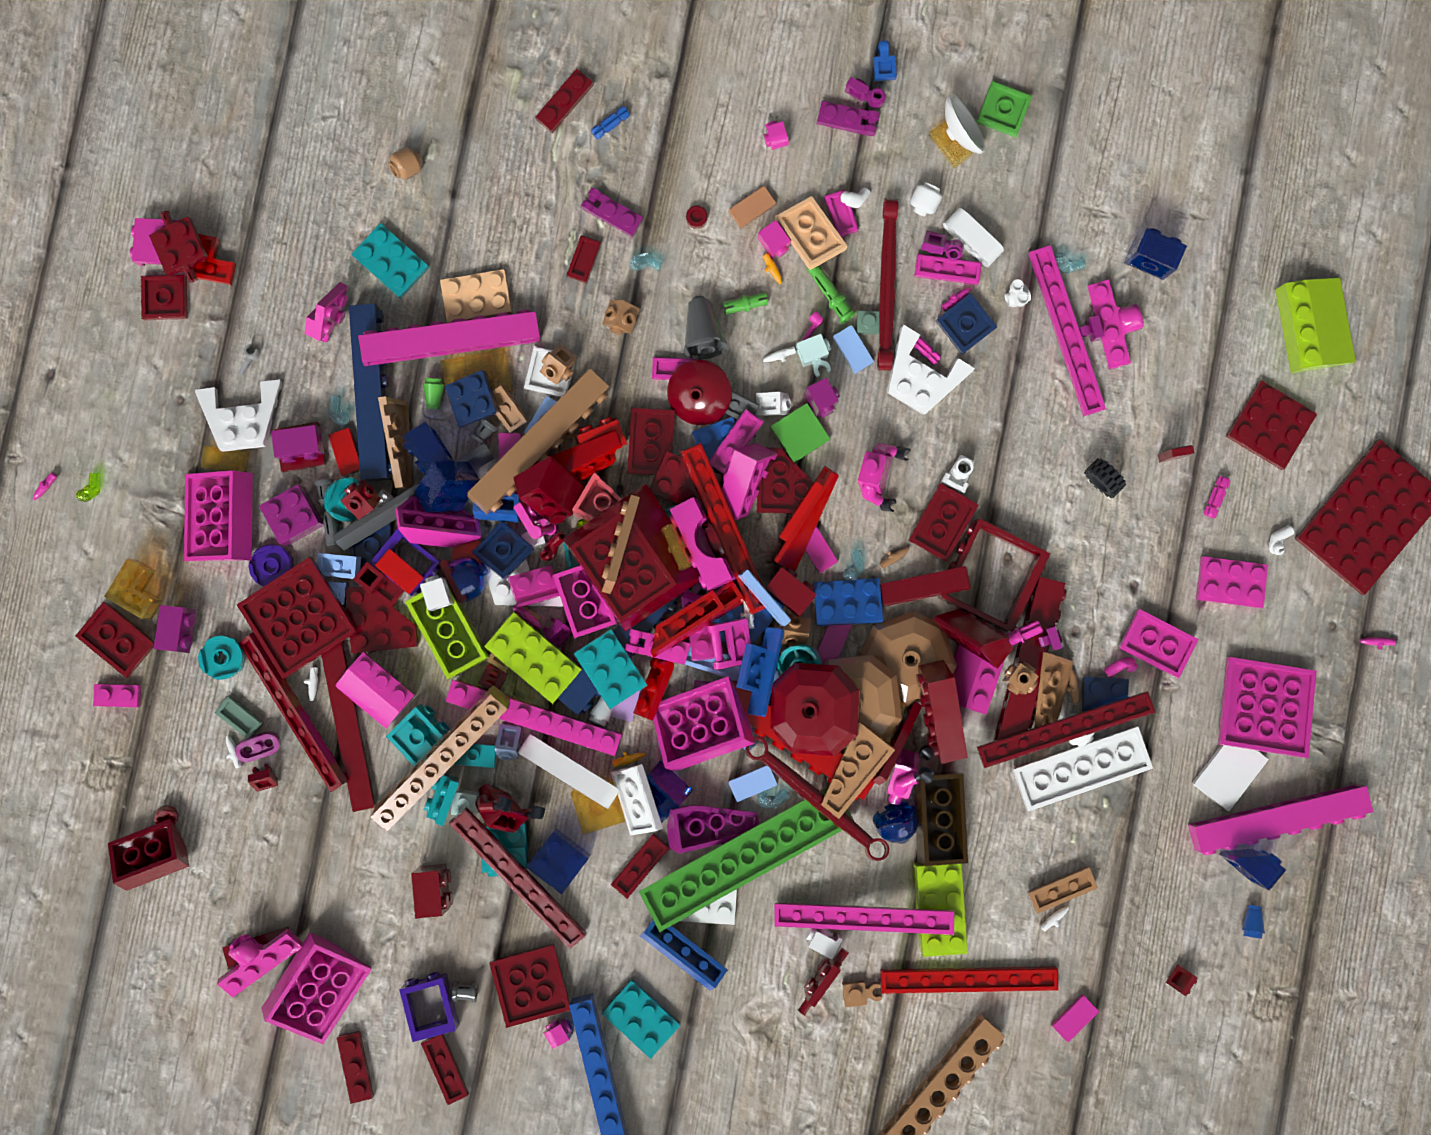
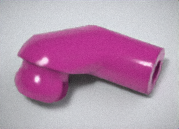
M1128 657L1116 660L1104 668V670L1111 678L1125 668L1127 672L1131 673L1138 668V665L1134 662L1135 659Z

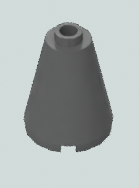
M695 296L688 303L684 346L685 355L692 359V355L698 356L699 359H710L720 356L724 348L726 351L728 349L727 340L710 300L704 296Z

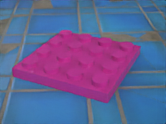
M1227 657L1218 745L1309 758L1317 671Z

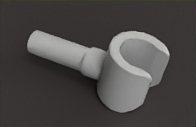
M250 344L244 348L246 358L238 372L241 375H244L251 361L258 359L260 355L257 348L253 354H249L252 349Z

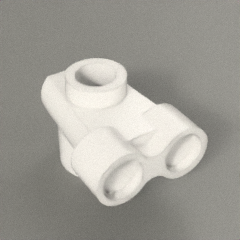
M1019 279L1014 280L1010 284V291L1004 295L1007 305L1011 307L1025 306L1031 300L1028 287Z
M960 455L950 472L945 473L941 483L964 494L969 485L967 480L973 471L974 461ZM959 465H963L965 467L964 473L959 471Z

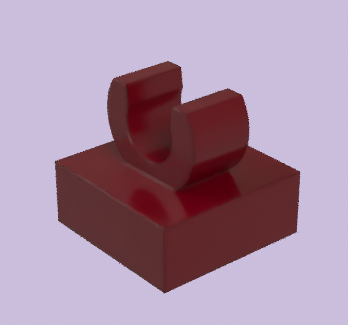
M487 664L478 684L488 689L494 685L497 689L501 690L508 673L491 664Z
M267 763L264 764L265 769L263 771H260L255 766L252 769L253 774L247 775L248 783L257 792L278 786V778L272 773V768Z
M1177 964L1166 983L1184 996H1187V994H1190L1193 985L1197 983L1198 977Z

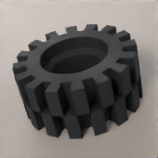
M1097 458L1084 472L1089 482L1094 484V487L1098 488L1107 497L1114 498L1126 486V481L1119 474L1120 472L1101 458Z

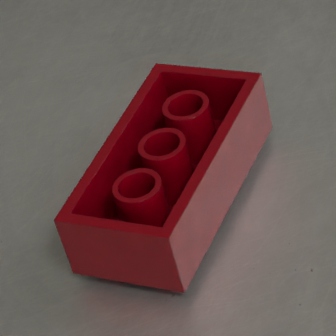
M944 660L918 665L919 674H916L918 687H921L923 693L919 694L921 706L925 707L926 714H923L925 727H928L929 730L926 738L929 747L931 746L934 757L938 756L941 764L968 758L955 677Z

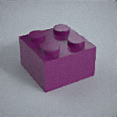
M298 484L259 505L280 545L288 546L324 526L323 519L306 488Z

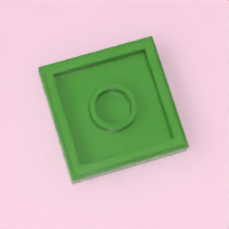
M992 81L976 123L1017 137L1032 95Z
M807 403L770 426L794 463L831 440Z

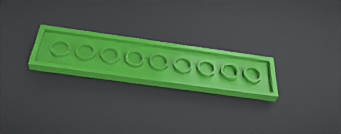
M829 787L823 789L820 792L826 795V792ZM803 800L640 890L639 893L659 932L841 832L842 829L809 802ZM847 809V810L845 811V813H846L851 819H853V817L851 816L849 810Z

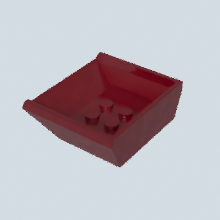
M644 484L562 539L625 632L699 582L698 576L700 573L698 568H694L689 560L691 554L688 547L684 548L679 539L680 533L673 526L670 518L647 484ZM634 495L640 497L615 585L611 594L601 592L605 578H602L605 565H610L612 558L608 556L611 544H616L618 536L614 535L618 522L622 523L624 515L620 514L624 501L628 502L630 496Z

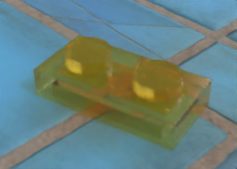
M945 120L933 129L928 136L955 169L970 158L973 153L962 147L956 139H950L946 131L948 125Z
M204 446L201 467L221 471L247 472L250 452L240 450L222 452L218 447Z

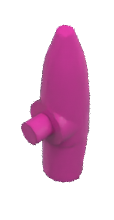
M967 288L957 294H952L950 299L941 305L943 310L946 311L955 306L969 294L971 289Z
M50 472L39 483L33 495V500L40 498L56 480L57 474Z
M516 605L513 607L512 610L527 623L538 629L542 627L529 611L524 610L522 607L517 609Z
M1367 637L1360 639V642L1378 646V650H1382V646H1394L1396 639Z

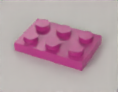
M1205 556L1200 557L1196 600L1264 608L1268 565Z
M1137 609L1118 648L1175 678H1180L1199 639L1141 609Z

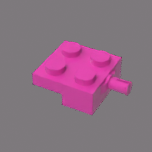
M339 282L317 303L316 308L306 317L304 334L318 341L328 342L330 340V334L337 324H341L345 318L344 306L348 300L346 284Z

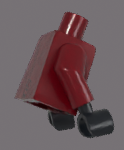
M484 784L479 788L481 796L475 801V806L489 828L515 833L525 820L530 818L543 819L546 808L533 805L531 812L529 808L521 809L507 792L494 789L490 784Z

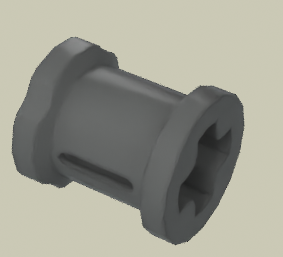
M481 419L480 425L474 433L469 435L481 445L483 443L487 445L486 441L498 429L485 419Z
M455 981L452 990L453 1002L471 1000L472 1003H476L478 983L459 984V981Z

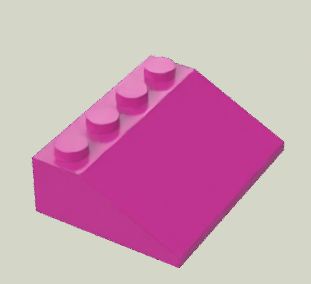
M221 471L185 474L184 561H252L253 473Z
M729 676L661 701L653 719L664 766L666 769L679 771L755 744L749 720Z
M310 932L302 948L298 950L261 1007L264 1021L324 1044L372 968L331 941Z

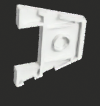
M902 325L899 330V340L895 349L894 364L892 365L886 393L925 415L972 373L975 368L957 358L946 377L909 355L920 334Z
M280 379L260 382V404L219 408L218 390L215 387L195 390L220 451L266 447L273 422L272 415L278 403V393L282 389V381Z
M528 531L521 535L533 547L545 544L544 536L533 539ZM527 559L510 576L530 571ZM482 563L494 604L515 606L516 601L513 597L508 578L504 581ZM559 596L528 606L562 607L563 604Z

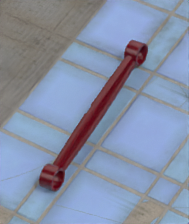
M884 198L883 202L884 225L881 250L879 349L877 356V370L891 371L893 363V350L891 348L895 305L894 281L896 279L898 199Z
M753 737L754 741H759L764 745L765 751L761 756L755 757L750 753L749 746H746L745 752L750 759L761 760L807 802L864 846L865 853L870 860L881 861L888 856L889 845L884 839H873L845 812L838 819L821 805L825 797L824 794L768 751V744L763 738ZM879 841L884 846L882 857L876 858L871 855L869 849L873 842Z

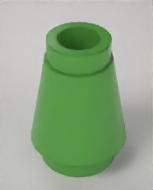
M425 378L423 387L427 404L426 409H440L445 387L443 379Z

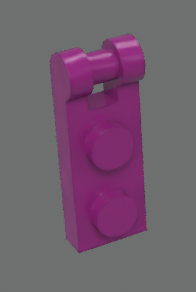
M821 101L817 124L862 135L875 136L877 131L875 126L876 122L879 121L880 113L873 110L866 111ZM861 120H867V125H861Z
M591 187L587 200H583L580 207L633 238L643 221V217ZM596 200L601 202L599 208L593 206Z

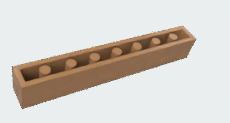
M589 369L470 489L468 498L487 515L491 510L495 513L503 504L501 500L506 495L512 496L517 490L513 477L548 458L547 453L552 448L556 450L564 442L562 438L567 433L571 435L578 428L577 422L582 417L587 419L594 411L592 407L596 403L601 404L608 397L609 385L594 371Z

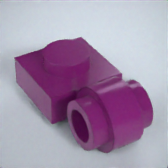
M850 77L846 84L845 93L861 102L867 101L873 108L883 106L886 94L882 89L874 88L870 91L869 86L859 78L854 79L853 77Z
M926 230L921 249L929 253L941 255L943 251H946L949 259L957 260L963 255L964 245L960 240L954 239L949 241L946 240L947 235Z

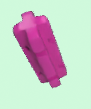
M920 336L913 348L924 358L927 357V360L932 365H935L941 359V355L936 350L934 352L932 350L933 347Z
M1219 476L1215 483L1217 487L1213 488L1207 502L1209 506L1205 507L1203 513L1209 518H1216L1219 511L1217 508L1221 507L1227 491L1225 489H1228L1230 485V480L1226 477Z

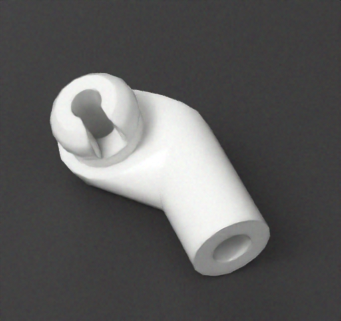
M862 188L858 194L844 191L840 199L847 206L859 208L871 193L867 188Z
M1290 525L1271 534L1269 542L1271 553L1281 555L1285 551L1283 540L1294 534V530Z

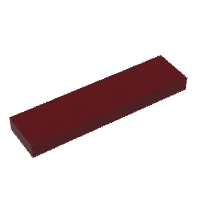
M963 566L880 584L883 605L890 606L971 589L967 567Z
M914 702L908 707L890 744L895 748V751L876 773L872 782L881 785L888 780L922 707L919 703Z

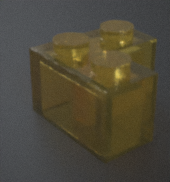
M128 558L104 595L108 600L141 619H153L163 602L162 599L145 590L156 570L139 560Z

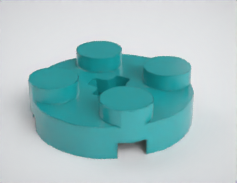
M337 479L326 489L324 507L333 518L343 522L358 519L340 501L345 495L343 490L352 482L357 484L359 482L357 479Z
M228 636L212 637L205 642L206 644L199 651V666L205 674L213 677V679L225 680L232 678L244 668L245 653L239 641L235 638ZM221 651L227 656L223 664L221 661H217Z

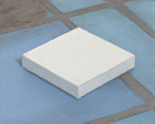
M534 346L524 389L562 397L570 388L572 376L567 381H561L558 385L548 380L547 377L540 373V370L543 366L542 359L548 352L553 350Z

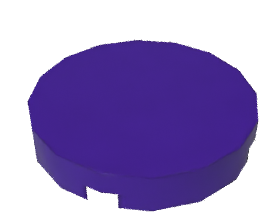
M270 544L255 550L252 554V561H249L248 565L249 573L253 580L264 587L292 569L294 562L289 551L281 546Z

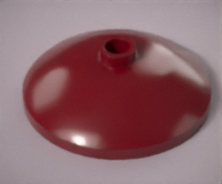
M692 360L682 364L674 371L668 383L667 396L672 410H675V414L680 419L692 425H708L720 419L728 410L732 400V386L727 374L715 363L707 360ZM694 391H698L700 393L699 398H695L693 396Z

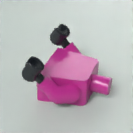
M878 443L871 452H865L858 477L861 495L869 502L880 506L882 511L894 512L890 505L896 504V500L883 498L882 495L893 457L908 461L909 459L905 458L904 454L906 451H911L909 448Z
M924 745L919 752L902 748L888 779L887 793L890 794L888 798L890 803L899 805L902 798L908 799L913 785L919 783L920 779L926 784L934 779L932 776L934 772L929 767L923 766L918 771V762L922 756L927 761L934 756L929 745Z

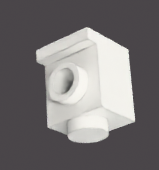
M810 928L806 939L808 940L809 948L833 959L842 942V937L837 933L834 937V933L828 929Z

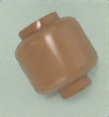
M403 147L391 154L388 166L396 178L407 180L420 172L422 158L416 150L413 151L409 147Z

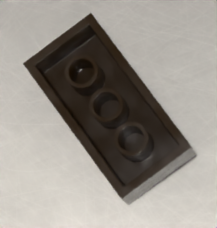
M957 771L934 772L932 775L934 779L930 783L926 784L920 779L919 783L914 785L918 863L924 866L968 863L964 775Z

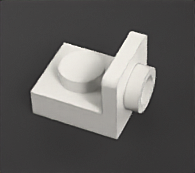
M783 392L756 393V403L760 404L756 415H789L791 408L789 394Z

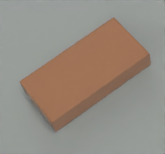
M763 186L730 208L728 212L739 228L742 229L776 206V202L765 186Z

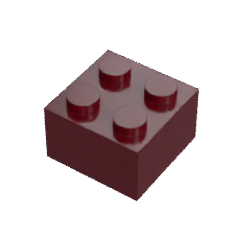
M781 567L765 589L796 616H801L817 594L813 592L815 588L807 581L801 583L796 579L798 574L789 567L786 569Z
M447 864L420 866L411 873L415 919L443 916L450 909V905H453L452 891L449 892L448 883H451V871L447 869Z

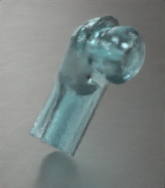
M1064 253L1055 254L1058 268L1064 273H1072L1086 268L1083 258L1072 261Z
M648 253L637 255L630 262L631 269L635 271L647 267L659 271L663 265L662 261Z
M330 395L329 417L336 424L344 426L349 422L350 418L340 408L341 397Z
M861 550L850 552L853 564L849 569L844 570L843 577L845 580L854 581L858 579L864 570Z
M785 789L775 796L767 795L766 792H761L757 795L759 805L763 808L771 809L778 808L791 798Z

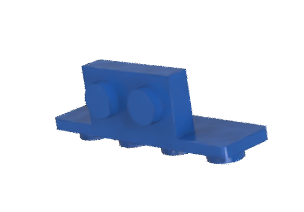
M767 627L762 647L753 644H746L737 688L752 692L747 712L750 715L765 717L767 714L784 635L783 629Z

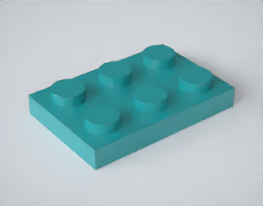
M381 223L351 254L400 299L430 268Z
M612 629L574 653L609 709H612L647 686V683Z
M633 979L625 985L602 1011V1015L650 1059L681 1026L678 1020Z

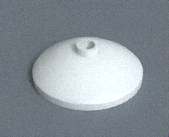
M949 95L945 102V119L948 125L946 131L951 140L956 139L967 150L978 154L985 152L986 144L983 135L972 114L956 95Z

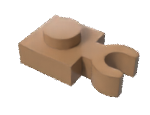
M864 981L842 983L845 1007L867 1005V998H871L873 1001L882 1000L881 994H873L875 988H881L878 982H873L868 987H865Z

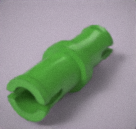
M763 291L749 296L744 294L741 295V298L723 301V308L732 306V308L724 310L725 315L740 311L749 312L752 308L768 305V299L758 300L767 297L766 292Z

